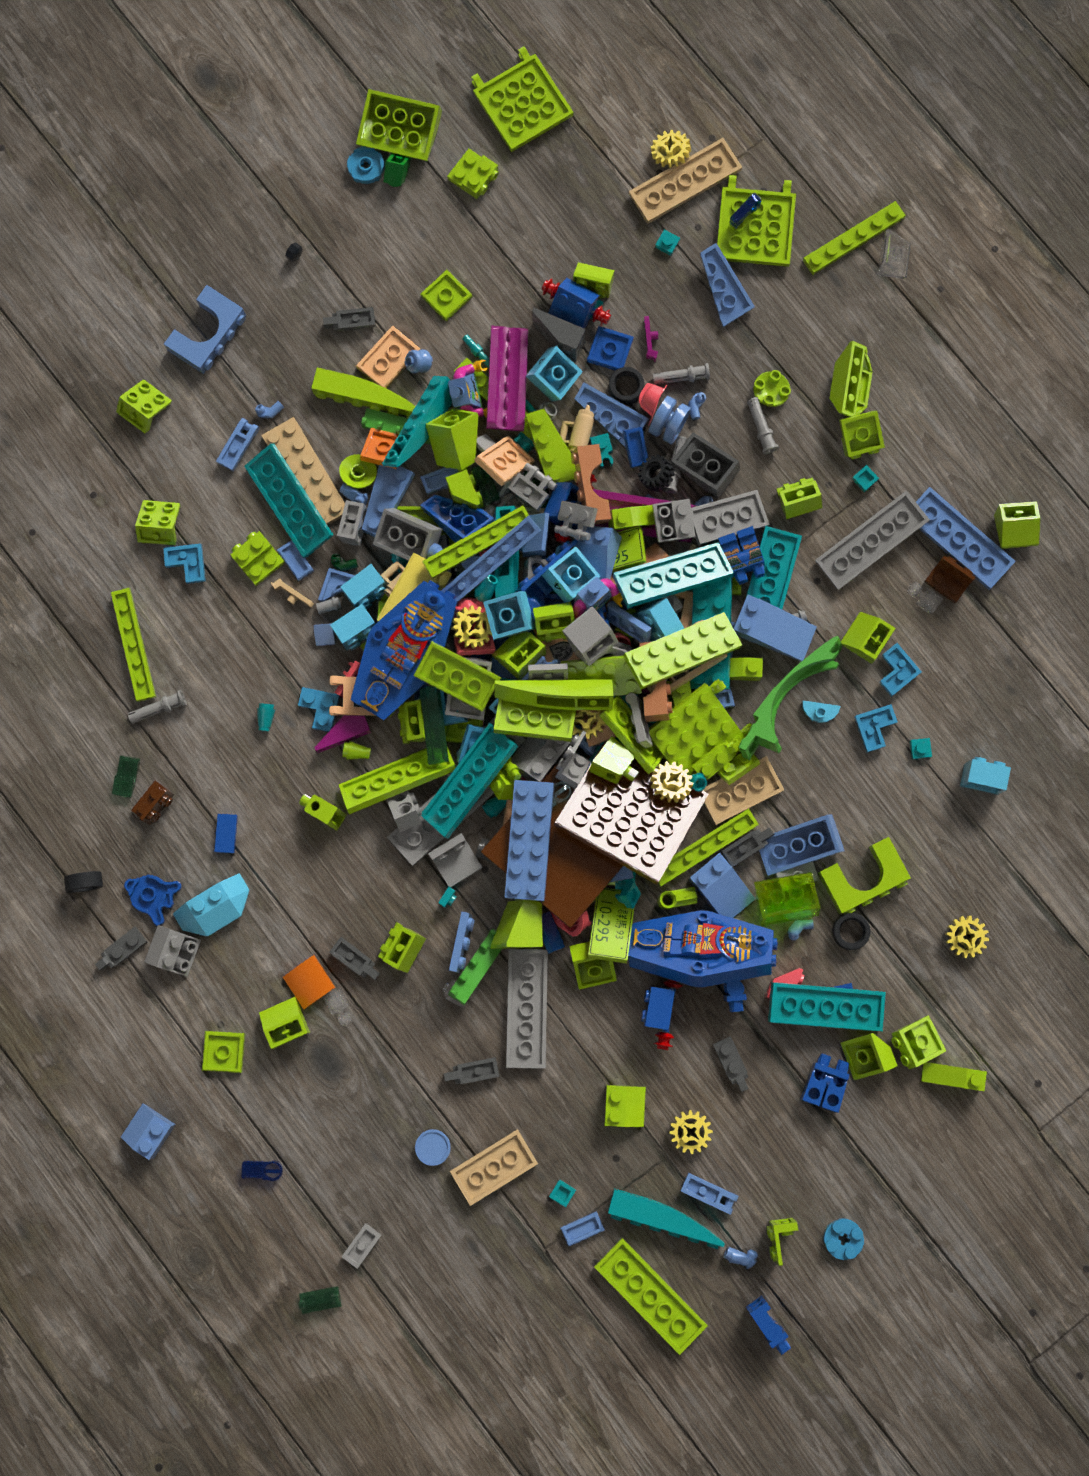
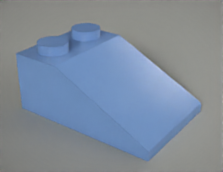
M587 527L586 532L591 534L590 540H577L578 543L574 547L576 546L598 572L600 580L610 579L622 537L613 528Z
M720 853L689 878V881L717 914L734 918L755 900V897Z

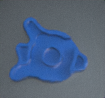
M146 875L126 880L124 887L128 891L133 907L140 912L148 914L156 926H161L165 921L162 908L173 907V895L181 890L182 885L179 881L165 882L154 875Z

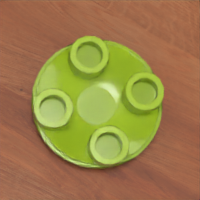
M778 370L762 373L757 377L753 385L755 397H758V401L768 407L782 405L786 402L791 392L788 380Z

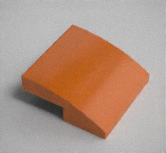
M315 955L305 960L283 977L304 1010L336 988Z

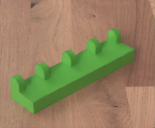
M366 408L361 425L362 428L369 430L375 428L400 434L408 418ZM428 438L425 444L431 445L430 439Z
M491 929L448 993L450 997L462 1005L466 1004L502 950L491 949V943L496 934L495 929Z

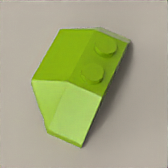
M850 341L835 362L829 397L837 411L847 417L859 415L867 408L873 373L870 359L867 355V347L854 341Z

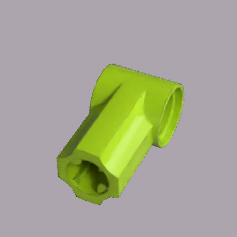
M695 887L665 891L659 895L657 903L664 910L697 904ZM664 895L671 897V905L667 906L663 903L662 898Z

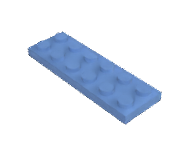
M931 487L916 501L930 519L919 530L950 557L955 559L963 568L971 570L973 576L988 590L1016 562Z
M514 780L505 898L545 901L554 783Z

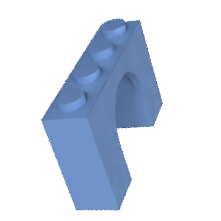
M208 285L205 286L196 301L201 308L219 320L217 333L208 341L195 342L174 329L164 343L167 351L202 374L212 367L213 360L223 352L226 342L233 338L236 328L241 326L246 318L242 307Z

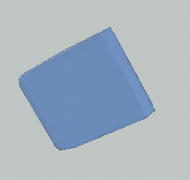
M332 623L313 625L316 646L335 645L334 631L330 626Z

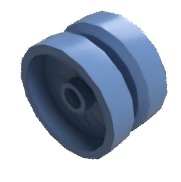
M666 396L657 409L648 432L657 437L665 429L663 440L672 445L680 434L690 414L691 407L680 404L675 410L676 399Z

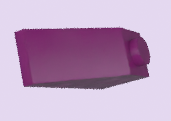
M344 715L314 747L315 751L321 753L344 744V742L370 734L371 730L365 715Z

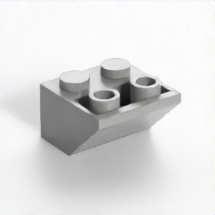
M690 499L652 504L658 542H670L696 537Z
M590 607L563 630L575 655L588 666L618 642L612 629L594 607Z
M158 925L144 962L188 977L201 940Z

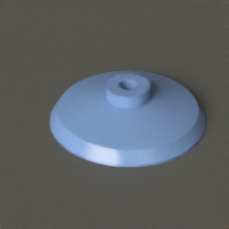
M434 1129L423 1132L417 1138L415 1144V1152L418 1159L430 1166L443 1163L448 1158L451 1148L448 1137L443 1132Z

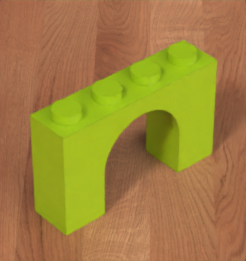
M889 837L869 846L880 869L879 881L871 890L860 891L853 888L847 882L838 863L818 872L839 914L852 913L856 911V906L862 904L864 907L872 903L873 897L879 895L882 898L891 893L889 889L895 886L899 889L908 884L906 881L911 877Z

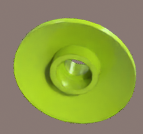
M354 454L346 457L341 462L339 475L342 481L349 487L362 489L370 486L375 481L377 468L373 463L361 461L360 454Z

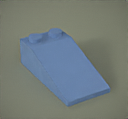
M747 595L734 626V631L738 637L802 662L817 626L763 600Z
M831 814L775 832V835L767 839L768 844L759 852L767 875L770 876L844 852L845 850L833 815Z

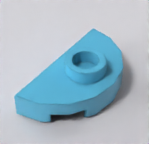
M802 701V709L811 721L817 723H826L832 720L839 713L841 707Z

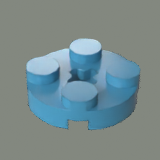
M364 146L358 147L347 160L349 174L357 183L370 184L379 181L384 172L382 155L375 149ZM365 161H367L368 164H371L366 169L364 167H361V165H364Z
M840 1218L831 1222L826 1227L823 1241L826 1249L832 1256L837 1259L847 1260L854 1259L861 1252L864 1245L863 1231L855 1222L850 1219ZM845 1233L849 1241L842 1245L838 1237L843 1236Z

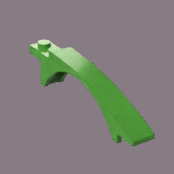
M838 636L824 643L795 666L769 693L753 714L756 723L751 726L748 735L740 742L739 749L743 758L750 760L759 745L778 754L780 753L782 748L775 734V717L779 705L786 694L805 678L819 672L837 669L839 663L834 660L842 649Z

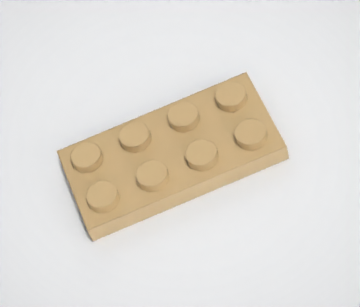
M767 756L759 759L760 765L731 785L720 779L703 789V791L708 793L704 805L715 825L784 791Z
M517 1129L455 1167L450 1173L471 1206L536 1166L538 1162Z

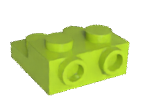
M468 148L448 174L447 179L475 199H478L480 195L486 193L489 183L495 181L498 177V165L483 155L481 157Z
M876 410L839 420L843 436L841 440L846 457L857 459L862 457L861 454L863 453L875 454L880 452L879 449L885 448Z
M260 531L250 533L246 537L247 541L243 545L240 543L235 545L231 550L233 553L230 554L255 586L285 563Z
M929 1015L891 1033L893 1036L891 1039L892 1044L895 1048L899 1049L902 1055L900 1060L908 1069L916 1068L946 1052Z

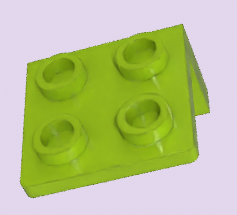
M142 380L119 397L116 412L143 433H147L150 430L152 418L169 406L172 400L147 381Z
M143 500L135 524L137 541L141 543L175 545V523L180 510V503Z
M793 1218L769 1221L770 1226H766L768 1239L770 1238V1241H772V1246L769 1247L770 1257L778 1266H783L778 1233H782V1236L793 1235L794 1231H798L797 1221Z

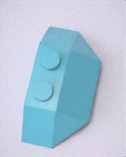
M239 873L215 884L187 901L173 915L183 931L210 936L242 916L250 889Z

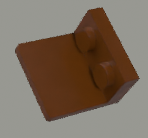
M943 556L924 582L953 603H956L976 577L973 576V572L968 568L959 566L952 557Z
M155 780L131 811L139 816L141 821L151 825L159 820L161 817L160 812L164 807H169L173 802L172 797L174 794Z

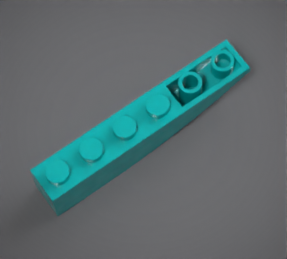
M433 376L430 380L429 385L382 462L383 466L399 467L427 441L429 435L425 424L447 412L452 404L448 385L450 379L448 376Z
M496 507V520L514 511L516 507ZM519 550L495 570V577L498 579L495 587V598L515 593L518 590Z
M614 1188L608 1208V1214H611V1218L622 1221L623 1218L629 1219L630 1224L640 1227L642 1224L649 1225L650 1230L661 1232V1229L669 1231L668 1235L680 1238V1235L687 1236V1240L694 1243H699L701 1240L707 1242V1246L718 1249L719 1246L724 1247V1241L682 1212L653 1199Z

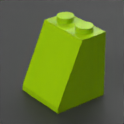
M452 408L425 424L438 466L463 471L475 463L478 429L477 412Z
M521 899L508 902L491 943V949L543 947L542 904L535 900Z

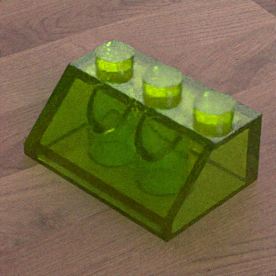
M812 872L754 882L761 926L819 916L820 904Z

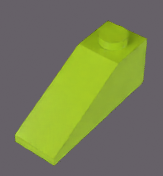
M652 505L610 510L611 520L608 522V526L614 530L655 525Z
M730 658V680L760 681L762 679L763 658Z
M926 1062L923 1064L921 1082L985 1091L987 1071Z

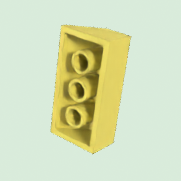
M413 552L380 612L377 621L381 620L423 581L427 583L429 580L439 585L438 589L441 591L445 588L452 573L446 571L432 579L422 563L425 558Z

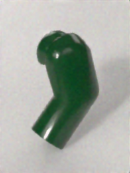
M338 553L331 555V564L340 571L358 568L356 559L346 561Z

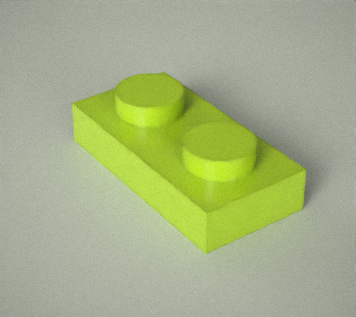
M740 753L718 771V775L728 785H731L760 765L759 759L753 754L751 759L748 760L743 758Z

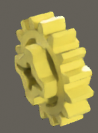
M673 130L669 134L664 131L663 136L657 135L658 140L652 141V158L655 159L656 164L661 163L662 167H665L666 164L669 168L673 164L678 167L679 162L685 163L684 158L690 157V140L687 139L686 134L681 135L680 131H677L676 134Z
M472 605L469 607V610L464 607L462 613H456L458 618L452 620L456 625L451 627V630H456L453 637L460 638L458 643L464 641V647H468L471 644L473 649L477 647V644L481 647L484 645V642L487 643L490 640L488 636H491L492 633L488 618L486 617V611L482 613L481 607L474 610ZM467 615H475V616H477V617H476V618H471L470 616H467ZM475 622H477V623L475 624L474 630H472V631L469 632V630L471 629L472 624H474ZM469 636H474L475 638L479 639H470Z
M580 710L575 716L573 736L575 737L577 734L580 736L582 730L576 728L575 724L583 726L588 740H590L591 735L597 738V731L603 733L601 726H606V723L599 716L603 710H596L598 713ZM585 715L589 717L587 723L582 720L585 718ZM595 722H598L597 725L592 729L591 727L593 726V724Z
M666 761L664 766L659 764L657 769H654L650 779L653 782L651 788H656L654 794L660 793L661 800L666 797L669 803L672 799L677 803L679 799L684 800L691 792L693 783L690 780L692 776H687L689 770H683L682 764L677 767L676 762L673 761L672 765H669L668 761Z
M961 916L959 921L953 920L954 926L948 925V929L951 931L945 933L946 936L950 937L946 943L952 944L949 950L955 949L956 956L962 953L963 958H967L968 954L973 958L975 957V952L978 955L982 954L980 948H987L984 942L989 941V938L985 937V934L989 932L987 930L983 931L982 928L985 924L979 925L978 918L972 921V916H967L966 920L964 916ZM970 925L974 926L977 929V931L971 929ZM959 927V930H960V931H959L958 935L955 936V932H956L957 928ZM970 934L971 938L964 940L963 936ZM979 938V942L975 947V941ZM957 943L964 945L965 949L959 947Z
M689 1110L688 1115H685L682 1111L681 1118L674 1117L677 1122L676 1124H670L674 1127V1130L669 1131V1133L674 1135L671 1141L678 1142L675 1146L677 1149L682 1146V1152L685 1153L689 1149L690 1154H693L694 1149L701 1152V1146L708 1147L705 1141H711L708 1134L713 1133V1130L707 1128L711 1123L704 1122L706 1119L705 1115L700 1118L698 1111L695 1115H692V1111ZM689 1118L696 1119L693 1123H686L684 1120ZM684 1125L691 1129L695 1127L694 1133L698 1138L692 1135L687 1136L688 1132ZM679 1126L682 1128V1136L680 1138L678 1137ZM702 1126L704 1128L703 1138L699 1134V1129ZM693 1140H695V1141L697 1142V1144H695V1145H686V1144H685V1143H687L688 1141H693Z

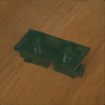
M480 466L472 468L471 474H473L484 506L499 500L500 497L492 477Z
M338 1286L299 1293V1308L302 1309V1314L342 1306Z

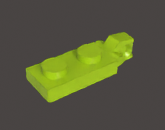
M734 738L729 743L727 741L719 743L691 767L696 774L703 773L706 780H708L734 759L737 755L735 752L739 750L740 741Z

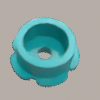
M697 773L692 775L690 782L693 783L691 789L696 791L705 789L707 780L704 774Z

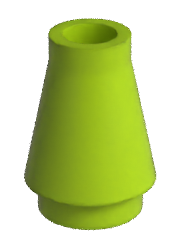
M352 741L344 742L342 757H346V760L369 759L371 748Z

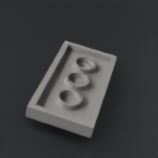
M758 490L691 508L695 538L698 546L718 541V538L731 533H735L736 536L737 531L753 526L754 530H758L770 525Z

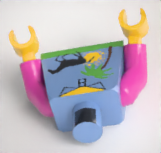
M485 360L475 361L473 365L469 364L457 368L453 379L448 381L454 408L477 412L478 417H483L484 415L487 418V407L485 409L482 407L474 371L482 372L488 368H482L481 363Z
M595 577L575 597L572 606L575 619L590 607H594L597 611L612 596L613 601L622 607L621 601L623 598L619 589L610 579L600 580L598 577Z

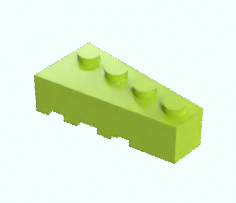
M540 409L526 414L525 419L542 473L545 476H550L555 483L574 481L576 468L575 464H572L571 452L546 411Z

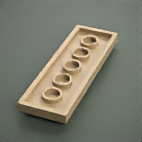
M724 138L686 158L685 163L679 162L678 167L674 165L629 191V196L647 224L728 179L729 175H735L742 171L741 164Z
M293 417L261 435L267 446L271 443L276 445L326 524L329 525L341 518L345 502L295 418Z

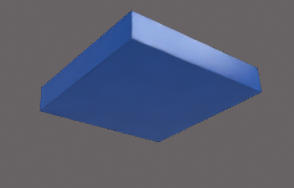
M598 326L587 362L615 371L624 367L634 337Z

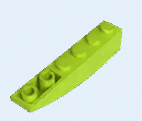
M318 367L316 369L311 389L313 394L320 399H326L327 397L338 403H344L345 401L355 407L366 406L376 411H388L389 414L396 416L398 414L406 415V418L410 417L413 409L416 407L405 398L371 381Z
M612 679L495 681V698L549 709L613 710Z

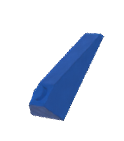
M433 495L420 505L428 516L455 543L495 521L483 509L477 508L475 510L469 508L467 504L459 505L453 503L451 499L438 495Z

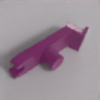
M644 316L647 347L646 358L656 362L658 351L652 350L651 340H658V331H650L649 316Z

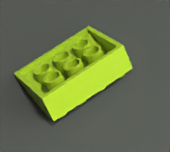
M368 89L356 145L428 161L438 131L442 109L439 105Z

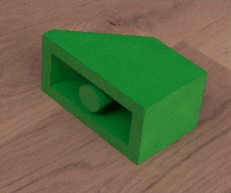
M391 153L386 160L383 182L389 183L392 187L402 186L406 180L411 158Z

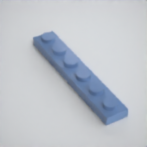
M527 516L441 591L443 593L446 590L456 596L455 600L460 601L488 575L536 536L541 529L530 516Z

